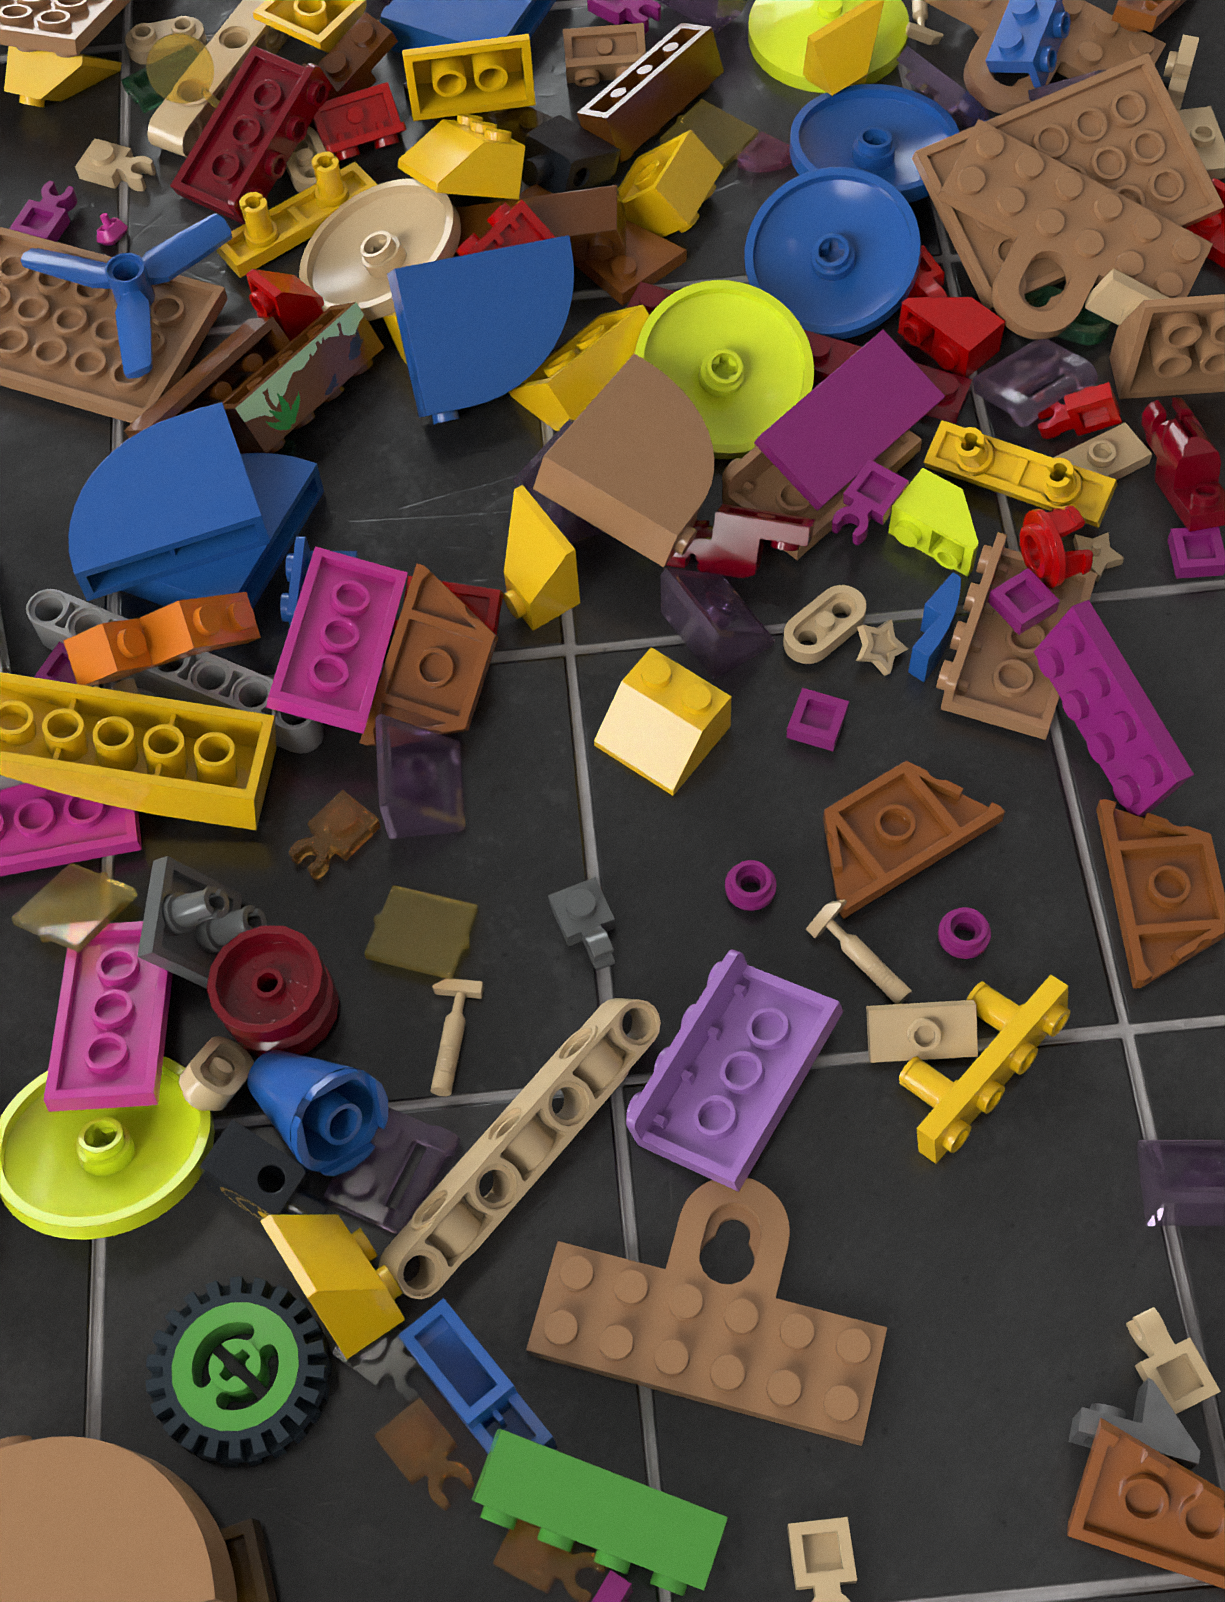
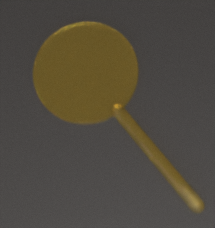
M176 33L162 37L152 46L147 57L146 70L152 87L161 97L178 104L192 103L204 97L215 109L217 108L220 101L209 91L214 78L213 59L207 48L199 40L186 34Z

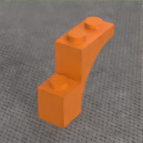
M247 592L179 600L140 618L102 623L64 640V645L77 684L92 686L115 682L144 670L193 655L246 644L261 638Z

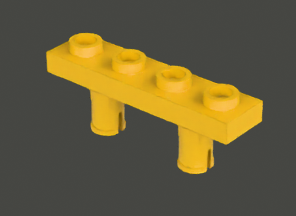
M328 151L318 153L312 159L316 184L270 210H268L266 199L258 192H250L241 197L239 203L245 224L231 231L232 239L219 247L217 253L241 278L250 270L261 267L311 238L324 220L343 203L378 184L356 162L340 170L339 161L333 153Z
M943 420L940 422L923 462L926 468L1049 511L1056 508L1064 510L1065 506H1074L1082 515L1085 523L1098 528L1117 487L1116 479L1073 465L1065 458H1052L984 435L977 428H964Z
M1050 975L1025 1004L1018 1006L981 981L970 992L967 1000H973L976 1003L977 1016L1000 1031V1033L962 1077L953 1082L918 1056L913 1057L905 1065L899 1075V1084L934 1108L917 1127L918 1149L921 1154L937 1164L948 1150L954 1153L964 1144L970 1134V1124L981 1111L987 1114L996 1107L1004 1094L1005 1083L1015 1072L1019 1075L1023 1074L1036 1058L1038 1053L1037 1046L1047 1035L1051 1037L1056 1036L1065 1026L1070 1016V1010L1068 1009V985Z

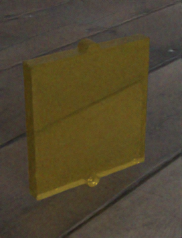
M701 99L684 116L680 115L677 117V122L660 138V145L692 130L721 163L723 171L734 159L742 158V152L758 137L759 130Z
M70 863L12 917V921L15 926L39 935L42 942L53 941L79 953L137 897L135 888L110 879L107 872L98 874Z
M393 885L381 914L374 917L375 929L365 951V958L452 980L463 949L470 947L468 935L478 912V906Z

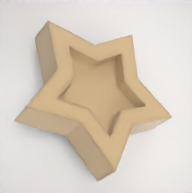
M1109 532L1093 539L1074 535L1075 551L1088 549L1093 552V563L1090 571L1098 573L1096 577L1097 583L1105 569L1122 565L1124 557L1110 547Z
M892 619L884 622L878 628L867 625L858 626L857 629L861 638L862 648L856 661L872 662L884 676L891 674L895 656L908 650L895 637Z

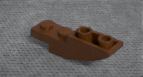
M367 12L357 20L318 64L332 84L327 100L371 87L377 81L371 70L398 42L391 30ZM304 62L302 66L306 68L307 64ZM311 121L308 127L315 130L313 121Z

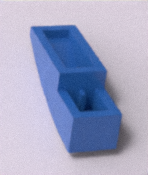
M444 1298L398 1335L487 1454H489L497 1429L508 1431L554 1450L558 1448L551 1433L518 1394L513 1383Z

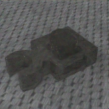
M394 1327L349 1359H346L338 1345L331 1352L335 1359L378 1390L381 1389L388 1377L394 1379L397 1391L404 1400L412 1404H418L421 1400L419 1394L414 1389L408 1387V1379L414 1372H424V1370L413 1356L408 1357L405 1355L408 1349L398 1337L402 1331L397 1327Z

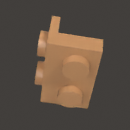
M644 23L563 29L567 83H575L578 86L587 87L596 85L602 80H615L646 54Z

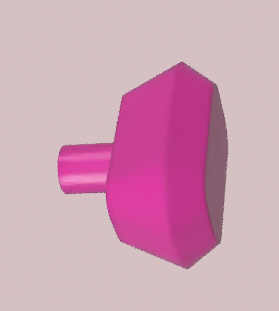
M107 213L100 215L103 225L97 229V242L102 245L116 244L127 233L128 226L119 218L110 219Z

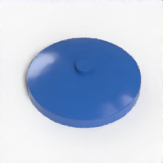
M884 84L851 85L833 96L827 92L821 94L799 111L791 127L790 158L799 175L828 167H850L873 173L893 185L910 203L929 196L912 160L915 151L957 134L959 129L952 116L941 105L920 93Z
M828 167L806 172L778 188L768 197L755 215L745 244L744 259L747 278L750 285L769 293L783 303L799 321L803 330L837 340L861 335L889 319L901 307L902 302L907 299L916 282L921 263V240L916 217L903 195L889 182L873 173L850 167Z

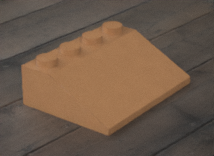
M1225 294L1143 300L1117 327L1109 356L1118 398L1130 399L1225 392Z

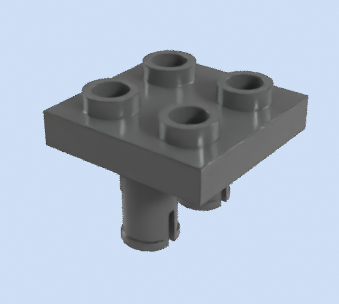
M166 856L153 861L137 957L207 989L210 966L222 947L242 932L259 926H267V920L263 911L259 908L254 909L255 906L253 905L244 906L241 909L243 894Z

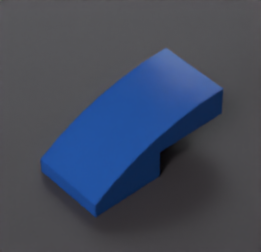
M954 572L925 603L920 629L924 634L912 648L908 673L922 682L926 681L937 666L952 633L961 587V577Z

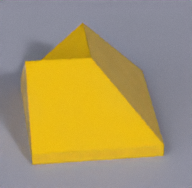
M265 0L253 11V18L328 53L364 14L367 3L366 0Z
M866 0L808 36L803 75L809 82L831 96L847 86L866 84L884 0Z

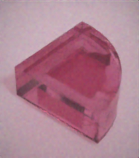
M761 131L738 155V167L751 172H771L784 168L792 163L789 151L790 145Z

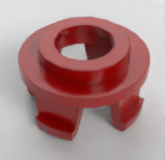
M1065 506L1064 510L1060 508L1052 509L1051 512L1035 509L1029 511L1024 518L1023 527L1020 531L1021 554L1026 567L1047 588L1058 587L1063 583L1064 579L1082 573L1084 575L1090 572L1092 567L1093 552L1091 550L1064 551L1061 538L1082 528L1085 524L1082 515L1074 506Z

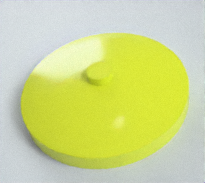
M755 0L748 21V42L752 55L761 68L776 80L800 90L826 93L809 82L803 75L808 36L866 0ZM884 0L866 84L876 83L891 73L905 54L908 43L906 26L909 23V16L902 0Z
M730 280L704 281L686 286L664 299L650 314L641 330L634 354L667 375L692 401L708 429L715 459L743 458L755 447L754 442L758 436L810 393L813 387L814 361L812 350L799 321L774 296L742 282Z
M163 1057L158 1105L49 1112L44 1102L48 1071L29 1083L10 1102L0 1117V1197L5 1206L18 1220L36 1231L58 1238L79 1240L110 1237L131 1231L153 1221L174 1207L200 1179L202 1175L200 1165L213 1148L215 1134L211 1110H198L191 1106L183 1096V1091L179 1085V1077L186 1068L170 1058Z

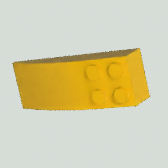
M0 672V775L55 792L120 808L166 817L257 830L277 748L275 715Z

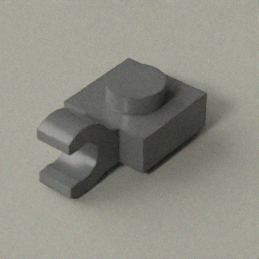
M596 877L548 895L550 907L568 947L583 941L596 971L615 964L611 954L614 952V949L606 933L616 928L615 918Z

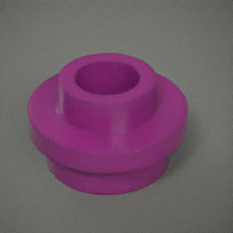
M755 860L743 861L735 865L728 872L725 880V892L730 902L736 907L749 911L759 910L773 900L776 893V878L773 872L763 863ZM746 883H755L760 889L757 892L750 893L743 891L741 887Z
M968 907L948 912L942 918L938 928V939L943 949L950 955L962 959L974 958L982 954L988 947L991 938V929L986 918L977 910ZM966 930L971 933L973 939L970 941L961 940L955 936V932Z

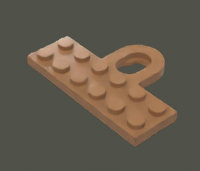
M922 0L982 32L965 64L963 73L964 83L975 101L986 109L1000 114L1040 99L1056 72L1077 83L1146 53H1149L1155 65L1166 43L1143 31L1132 32L1122 28L1119 23L1111 21L1113 15L1084 0H1062L1065 12H1068L1070 15V31L1068 36L1062 40L1057 53L1055 70L1049 73L1044 88H1034L1030 75L1018 79L1013 86H1006L994 79V72H989L985 60L1009 0Z
M980 119L975 124L936 198L1015 240L994 280L992 301L997 315L1005 321V326L1014 333L1030 339H1048L1065 331L1078 316L1094 283L1099 284L1113 268L1169 298L1187 297L1213 243ZM1046 258L1061 266L1065 273L1066 284L1062 293L1051 297L1045 306L1034 307L1025 299L1024 291L1027 286L1025 271L1030 262Z
M750 1178L745 1180L739 1192L714 1180H710L697 1188L682 1208L666 1269L558 1241L526 1351L529 1356L862 1446L887 1327L777 1299L776 1296L790 1237L789 1220L783 1204L768 1187ZM738 1220L749 1229V1247L754 1257V1266L750 1274L742 1281L734 1284H720L710 1279L703 1271L700 1264V1254L704 1246L716 1237L719 1227L724 1222Z

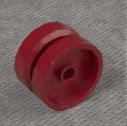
M259 926L238 934L222 947L210 966L207 991L213 1010L237 1043L248 1053L256 1057H260L271 1050H282L299 1055L306 1054L326 1038L337 1018L339 996L334 979L328 968L324 965L322 957L304 934L286 926Z

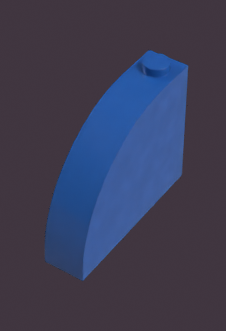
M392 0L390 5L383 9L380 23L391 30L398 40L390 50L401 54L402 50L522 34H529V38H531L556 0Z
M569 235L396 268L387 273L419 418L432 415L433 424L460 419L459 409L482 404L506 394L530 377L545 361L562 333L572 301L574 262Z
M222 402L197 408L194 411L166 419L142 430L113 450L91 474L75 503L68 536L73 572L87 601L270 544L257 500Z
M240 454L257 500L270 544L121 591L162 606L170 605L179 600L247 592L251 608L253 609L324 493L317 463L280 454Z

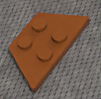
M416 564L373 698L364 734H362L359 742L361 744L377 746L468 731L498 637L424 565Z
M908 761L901 763L824 809L823 822L837 900L845 899L847 901L846 905L839 912L843 919L999 824L1003 821L1005 811L1001 806L993 802L987 807L963 795L964 788L947 780L936 779L927 770Z
M1104 799L1099 800L1096 808L1132 986L1133 989L1142 988L1225 938L1224 887L1210 833L1189 826H1176L1167 819L1147 813L1145 818L1115 809L1117 802Z

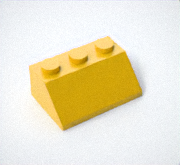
M529 34L402 50L413 121L536 105Z
M458 114L457 121L441 120L398 159V168L436 193L519 199L525 145L512 139V132L497 129V125L494 123L483 122V117L471 114Z
M644 305L600 314L549 355L530 377L509 391L511 397L555 431L567 430L634 354L641 330L650 316Z

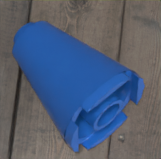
M271 1050L262 1054L253 1063L249 1071L247 1084L250 1093L298 1162L305 1168L321 1172L327 1176H336L354 1169L369 1157L376 1147L370 1142L378 1126L383 1130L385 1129L388 1121V1097L383 1085L368 1072L282 1050Z

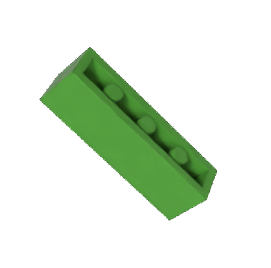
M497 1429L472 1497L473 1501L484 1505L480 1517L511 1530L515 1529L518 1519L541 1527L537 1540L571 1552L574 1541L597 1549L594 1562L624 1574H628L631 1563L654 1571L650 1584L681 1596L685 1595L688 1585L704 1591L728 1519L724 1515L502 1429Z

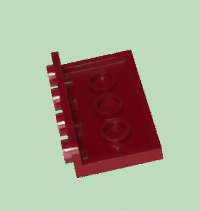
M253 46L170 187L184 198L241 224H245L239 203L241 197L250 192H258L262 194L263 198H267L277 179L285 172L287 162L298 143L305 138L308 126L319 107L323 106L328 98L332 84L320 66L309 63L305 68Z

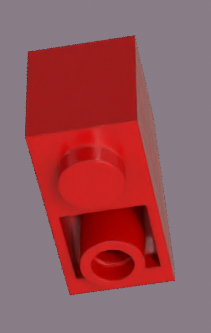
M252 269L246 273L251 290L249 299L257 312L258 318L273 316L290 341L324 313L322 309L325 305L323 297L295 275Z
M972 297L907 298L902 302L898 333L909 344L919 347L934 358L945 370H950L956 375L968 378L1000 351L1005 321Z

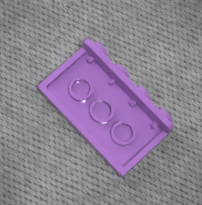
M733 949L729 950L723 961L717 962L712 968L708 977L707 987L697 1003L692 1004L686 1010L682 1018L681 1029L670 1047L664 1048L658 1055L654 1066V1073L642 1091L633 1096L628 1105L626 1126L637 1145L739 1192L841 1017L843 1010L840 1002L747 965L743 953Z

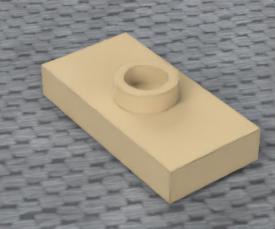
M1211 106L1177 110L1210 179L1225 178V141Z
M1113 268L1089 293L1085 301V308L1120 325L1143 300L1167 299L1169 297Z
M1123 423L1053 458H1065L1073 465L1118 480L1148 465L1152 453L1126 423Z
M973 1000L866 1006L868 1057L871 1063L910 1061L915 1056L922 1060L978 1057L976 1003Z

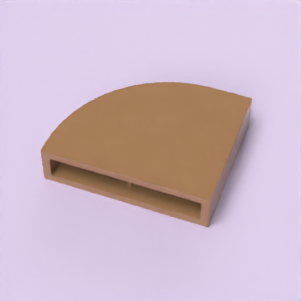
M633 354L543 456L533 489L660 566L665 567L675 552L681 555L685 554L697 534V530L693 526L706 499L714 474L712 441L702 416L683 390L658 368L638 355Z
M19 1435L0 1439V1602H237L233 1567L218 1525L204 1502L173 1471L137 1452L92 1438L63 1436L32 1440L31 1436Z

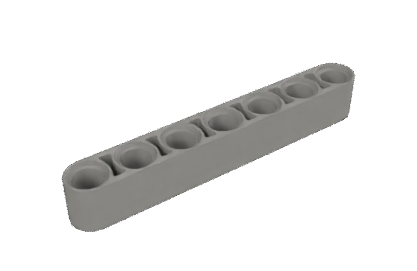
M45 589L35 593L26 605V613L42 644L51 650L56 647L58 642L64 644V640L99 624L129 620L55 589ZM209 652L172 661L121 679H135L138 687L167 699L275 715L276 745L294 753H309L315 750L324 738V727L321 722L266 708L273 679ZM221 685L220 687H218V688H216V689L210 690L211 688H213V687H215V686ZM262 702H263V704H261V705H259V706H257V707H252V708H250L252 705H254V704H256V703H262ZM306 720L300 725H292L296 721Z

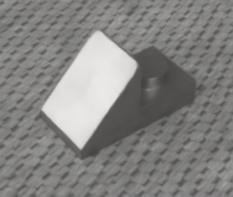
M1150 1378L1138 1389L1133 1421L1126 1419L1127 1413L1124 1410L1099 1403L1091 1404L1090 1409L1082 1407L1072 1419L1069 1442L1091 1448L1100 1418H1103L1188 1470H1192L1199 1464L1200 1450L1157 1385Z

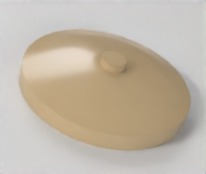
M398 179L373 186L343 203L318 227L304 250L300 263L299 278L323 297L325 305L322 309L324 312L333 305L357 302L368 321L387 316L395 312L387 273L396 268L453 258L461 235V222L458 211L447 194L436 193L416 179Z

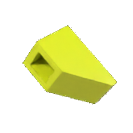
M922 468L892 505L888 533L895 536L903 545L915 547L936 559L943 567L954 569L968 577L974 568L979 543L963 489Z

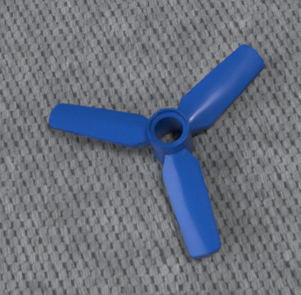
M213 214L148 250L142 258L134 253H121L112 257L107 263L55 251L32 248L23 253L21 263L25 268L91 288L112 290L117 303L115 315L123 370L126 378L133 379L142 377L153 368L150 306L154 302L155 293L152 285L171 281L227 243L233 236L225 219L218 214Z

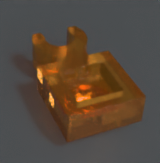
M342 790L307 823L310 832L314 836L295 842L289 854L292 862L296 865L308 855L317 856L316 860L307 869L314 880L319 879L328 871L330 858L335 853L347 861L381 827L379 820L374 814Z
M420 1397L374 1435L412 1486L425 1474L429 1478V1494L441 1509L447 1510L451 1507L447 1498L442 1494V1484L447 1478H460L469 1490L475 1486L472 1475L463 1464L456 1461H448L445 1458L458 1446Z
M518 1519L515 1529H509L493 1561L494 1566L548 1594L554 1579L557 1578L564 1582L568 1594L577 1602H591L592 1594L576 1584V1575L585 1567L593 1568L597 1572L604 1574L607 1567L594 1562L595 1554L582 1552L573 1555L568 1551L537 1540L541 1527Z

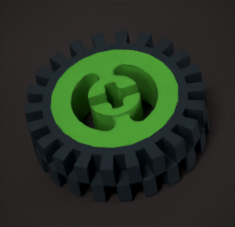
M242 1276L230 1277V1285L221 1286L217 1280L205 1284L208 1292L199 1297L192 1291L183 1298L187 1306L179 1313L172 1308L164 1317L170 1324L165 1332L157 1329L152 1339L157 1349L155 1355H147L146 1368L151 1371V1379H146L145 1382L146 1391L153 1398L154 1403L150 1405L153 1413L163 1424L162 1428L171 1438L189 1453L195 1454L203 1461L211 1464L215 1461L221 1463L224 1467L238 1468V1463L244 1462L250 1467L263 1464L262 1458L269 1455L276 1459L287 1453L284 1447L294 1440L299 1444L307 1436L303 1430L310 1421L314 1424L317 1423L322 1414L319 1410V1405L322 1400H328L330 1387L327 1384L328 1376H332V1362L328 1358L327 1351H330L327 1339L320 1329V1325L299 1297L296 1299L287 1288L279 1284L277 1287L271 1286L267 1279L254 1277V1282L248 1283ZM253 1334L249 1340L231 1339L222 1343V1346L240 1365L246 1366L256 1380L265 1388L270 1381L268 1361L275 1355L278 1356L279 1361L278 1373L271 1389L257 1403L240 1410L226 1409L227 1405L233 1401L247 1403L258 1397L239 1377L234 1376L214 1354H212L209 1360L211 1381L206 1387H203L202 1384L203 1368L211 1352L221 1342L235 1335Z

